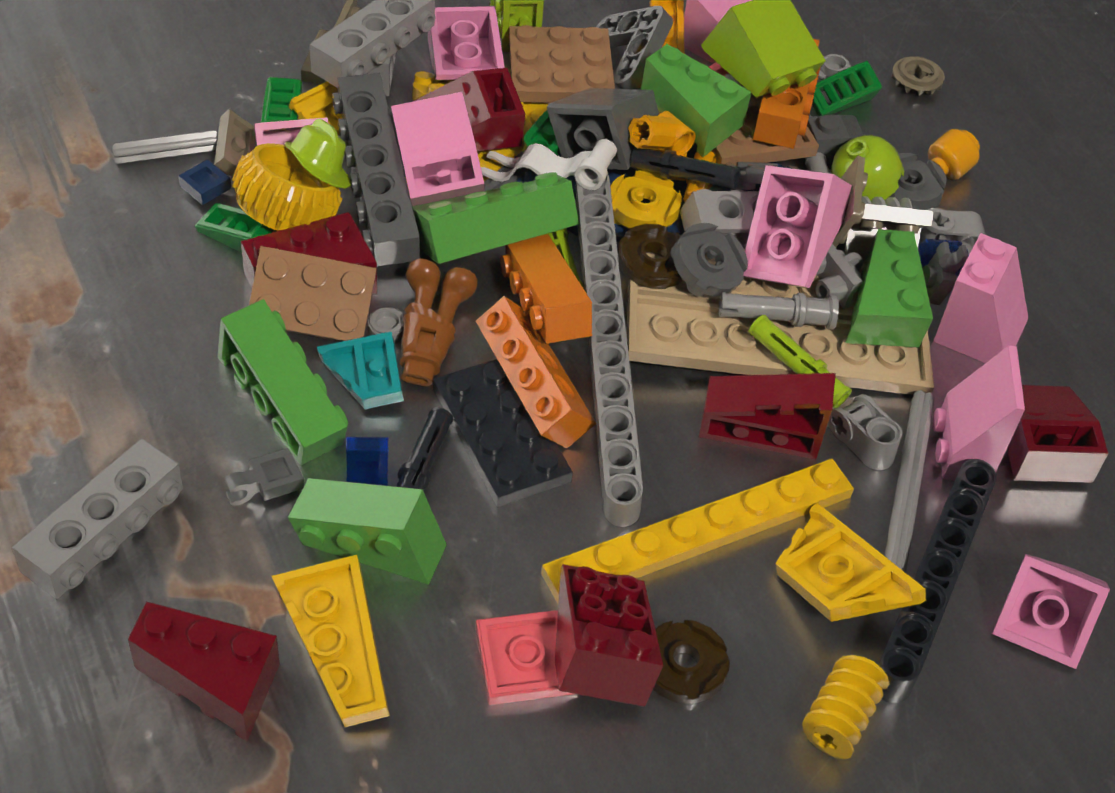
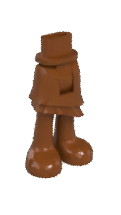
M417 259L409 263L406 272L408 283L415 293L414 303H410L404 309V330L401 344L402 356L399 364L403 368L401 374L403 381L421 386H430L434 375L440 373L441 364L448 353V349L454 342L456 329L452 323L456 310L460 303L466 301L475 293L478 279L474 273L465 268L456 267L450 269L445 274L443 280L441 300L436 314L431 307L440 282L441 273L439 267L427 259Z

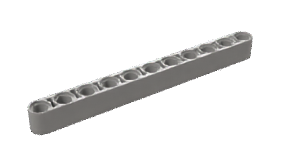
M607 174L602 186L596 190L585 189L576 181L575 204L579 219L577 227L583 289L592 301V336L588 337L595 422L597 423L596 435L603 512L605 518L611 524L626 527L637 522L640 517L643 483L610 179ZM615 464H623L625 466H616ZM621 498H622V499H627V500H629V501H627V502H622V501H619V500H617V499H621Z

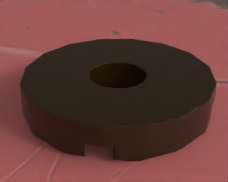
M642 224L629 229L620 240L617 249L619 267L624 275L636 284L652 289H666L678 285L683 279L679 275L671 256L672 247L681 237L678 232L674 235L667 231L668 227L659 224ZM655 252L660 254L663 258L654 259L648 256L646 253Z
M684 620L683 623L677 622L672 624L673 621L662 623L655 630L663 668L653 690L658 695L675 703L695 704L709 700L721 690L730 669V659L726 653L727 647L724 640L711 627L694 620ZM678 654H688L696 660L697 664L690 668L682 667L675 662L674 657Z

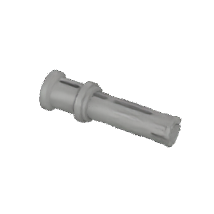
M721 292L720 295L722 301H719V317L757 319L765 314L769 320L790 321L791 325L795 327H802L803 324L825 325L827 329L831 330L835 329L838 320L839 301L836 295H829L828 298L806 297L804 293L794 294L792 298L731 294Z

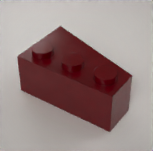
M349 212L313 221L308 225L302 224L241 241L244 274L251 288L253 287L260 246L377 268V262ZM377 270L372 294H377Z
M836 373L710 376L698 437L816 460L833 408Z
M146 601L128 638L134 667L178 697L183 695L201 707V712L211 719L216 717L233 728L235 734L247 742L280 665L277 636Z

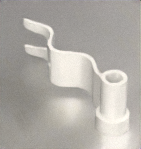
M601 139L592 151H583L572 158H563L557 156L547 147L535 143L529 145L522 156L517 158H510L498 152L489 151L487 158L494 159L502 165L513 169L508 172H497L481 167L482 175L500 182L509 180L516 169L522 167L531 169L537 175L549 172H556L557 175L564 178L575 175V179L580 186L588 190H596L602 186L608 174L607 168L616 155L617 148L610 140Z

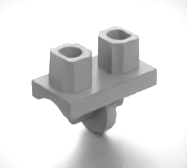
M832 243L816 274L820 279L815 288L818 298H828L829 295H836L842 309L853 306V296L863 283V276L859 273V270L863 266L864 261L858 253L845 255L842 250H837Z

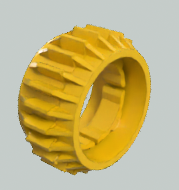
M260 144L251 152H248L247 155H242L232 178V181H234L232 186L235 188L236 200L240 208L257 222L277 231L302 224L308 225L313 221L335 216L343 199L340 188L329 185L313 176L300 164L292 151L281 144Z

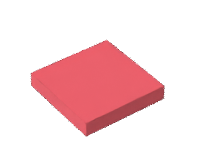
M558 610L476 620V634L489 705L574 695L573 693L559 691L555 667Z

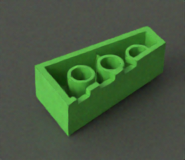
M556 172L540 174L535 177V180L529 182H511L496 189L412 206L419 233V249L438 264L579 225L572 183L570 180L557 175Z
M262 299L220 319L218 359L224 366L232 363L236 372L234 374L235 381L241 389L250 386L255 407L262 416L269 414L273 416V430L285 446L289 448L298 463L303 465L343 445L348 420L339 405L334 406L328 398L327 388L318 373L313 374L307 366L306 356L300 344L296 341L292 343L286 334V327L281 315L276 310L271 311L265 300Z

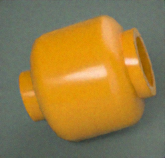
M951 129L930 145L928 159L941 167L947 179L957 180L978 163L980 159V145L976 137L967 130Z

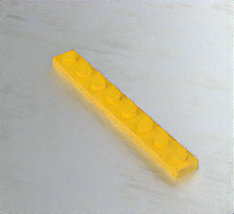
M832 458L542 564L541 575L558 604L560 572L563 564L574 567L585 566L599 572L619 576L629 575L637 579L809 514V510L816 503L825 508L849 499L854 488Z

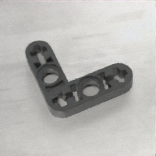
M652 6L611 14L603 18L596 26L597 28H608L610 48L628 45L614 73V83L620 89H639L642 86L646 58L662 48L673 24V18L662 6Z

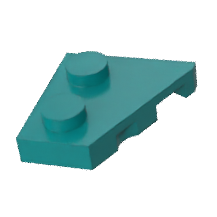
M391 331L317 347L322 363L364 409L404 401L395 343Z

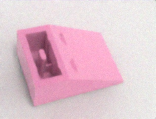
M463 92L391 106L412 206L485 191Z

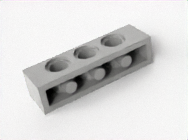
M374 0L310 43L311 72L337 88L338 77L367 74L435 25V0Z
M701 189L693 191L680 210L684 230L686 231L687 228L694 224L711 223L718 226L715 231L721 232L724 236L728 233L732 234L742 247L746 248L759 191H744L742 189L731 191Z
M141 438L12 547L19 571L56 600L69 589L77 587L91 569L102 560L110 558L124 540L132 533L142 530L157 511L164 505L171 504L178 497L183 489L179 464Z

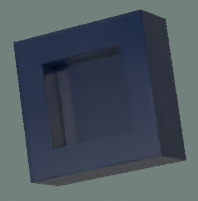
M208 159L178 175L180 187L202 205L231 189L230 177Z

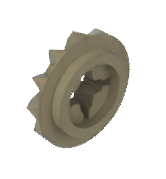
M911 56L902 58L894 64L891 78L896 81V87L905 88L906 93L916 92L920 97L923 92L933 95L935 90H941L945 75L943 70L933 61Z

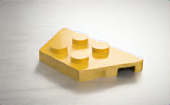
M818 503L814 504L809 510L810 519L804 529H797L791 538V545L784 549L775 563L777 575L831 622L917 605L926 601L925 588Z

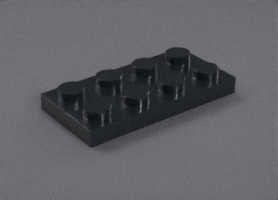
M498 359L433 379V391L442 407L452 414L454 419L452 426L497 508L572 482L573 471L557 444L541 436Z

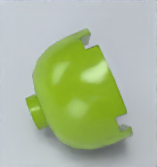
M863 135L849 140L836 152L831 173L839 178L844 175L857 156L865 158L864 172L868 174V180L862 192V197H868L870 201L874 197H882L885 200L899 188L898 180L901 178V175L904 177L905 171L898 152L887 140L874 135Z

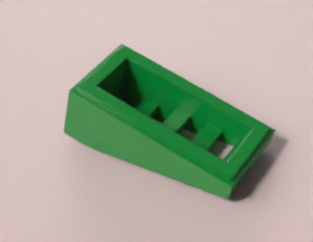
M864 61L817 82L812 106L818 116L831 115L872 100L882 89V85L869 62ZM847 82H849V84H850L851 88L853 89L854 93H852V91H851V89L849 88ZM834 87L837 88V90H838V92L840 93L842 99H840V97H839V95L837 94V92H836V90H835ZM822 91H825L832 104L828 105Z
M269 77L267 79L261 123L298 120V114L295 110L289 108V104L292 98L303 93L301 80Z
M215 203L195 225L197 232L241 253V241L277 232V230L257 222L242 209L220 203ZM224 218L226 219L221 225H218Z

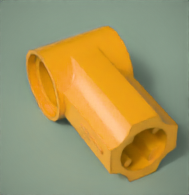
M664 111L658 116L643 115L641 118H633L628 127L630 132L629 141L635 147L654 150L669 149L676 151L677 155L680 156L685 155L690 150L696 138L695 132L669 111Z

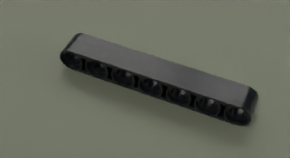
M969 459L961 465L914 577V580L925 588L926 601L921 604L901 608L878 665L885 671L889 679L888 688L882 690L884 694L882 700L885 702L901 703L905 701L911 694L921 673L996 482L997 474L995 469L984 460ZM891 672L897 673V674L900 675L901 677L895 676V675L892 674Z

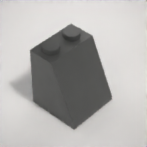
M589 88L549 103L546 107L563 158H572L580 152L592 151L599 140L607 139L613 142L617 148L616 155L607 169L628 170L631 166L630 160L635 146L629 141L630 132L628 127L632 119L641 118L643 115H659L653 90Z

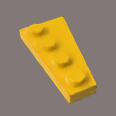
M353 555L271 576L344 727L390 716L358 556Z

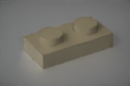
M231 109L220 116L214 165L233 178L241 156L247 155L248 152L255 148L256 140L254 126Z

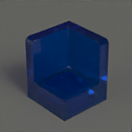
M346 437V482L388 486V437Z

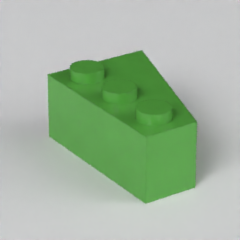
M668 44L646 58L641 90H653L658 111L660 113L664 111L671 112L695 132L696 138L694 142L698 145L697 152L702 157L706 156L744 125L751 91Z
M878 229L865 258L862 271L863 283L858 289L856 304L852 312V321L845 343L919 347L933 320L915 234L912 231Z
M308 478L288 516L302 545L343 558L357 555L359 562L428 585L447 546L422 489Z

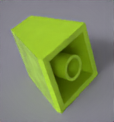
M752 0L730 7L701 44L703 50L747 90L751 91L755 97L768 93L775 96L794 84H797L799 87L805 86L817 77V70L826 62L791 0Z

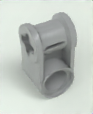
M938 208L926 210L933 211L935 222L932 221V226L922 227L918 251L924 255L934 256L937 252V247L942 242H948L950 253L956 252L961 245H966L969 256L980 233L985 234L980 215L973 211H950Z
M861 394L855 397L853 403L845 408L837 407L832 409L828 422L831 432L864 465L874 470L888 469L893 465L902 437V429L898 423L877 406L870 396Z

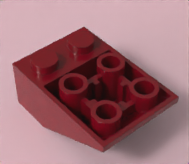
M507 67L472 71L414 100L418 101L463 92L477 151L522 146L526 114Z
M1022 385L1025 411L1007 447L1014 480L1093 483L1108 456V450L1098 419L1068 386Z
M562 565L555 648V667L559 691L646 706L663 668V662L645 581L638 580L629 575L619 576L599 572L585 566Z

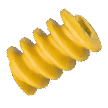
M842 656L835 662L832 672L829 673L825 681V685L819 691L818 698L814 700L810 712L806 714L802 722L803 732L817 749L836 759L845 760L851 758L854 752L853 745L859 743L862 736L861 731L867 728L868 718L873 716L876 710L875 704L880 703L884 695L882 690L887 689L889 686V679L885 671L874 661L862 656Z

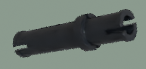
M634 147L630 160L632 169L660 173L661 178L670 179L674 176L730 188V190L737 189L741 177L740 167L677 155L676 151L669 149L665 152Z
M434 407L429 411L428 418L416 440L408 461L401 464L397 473L399 481L396 487L422 490L427 488L431 480V467L454 420L448 410Z

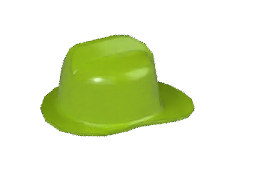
M320 118L316 119L312 125L302 127L293 142H285V146L292 151L300 164L313 176L338 188L345 189L351 186V180L342 168L346 144L338 136L335 128Z

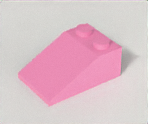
M495 6L435 7V25L428 31L430 60L436 80H455L476 70L505 68Z
M766 165L746 244L745 253L748 267L743 277L810 288L843 223L852 185L834 174Z
M1008 345L951 389L946 394L942 407L935 409L933 431L939 432L935 459L937 463H941L943 480L955 481L961 465L969 459L984 460L995 469V472L997 471L1025 411L1017 346Z

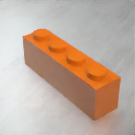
M545 234L505 245L506 255H501L500 257L502 274L504 277H509L513 294L519 295L522 310L529 312L533 329L539 330L546 344L592 336V301L550 236Z

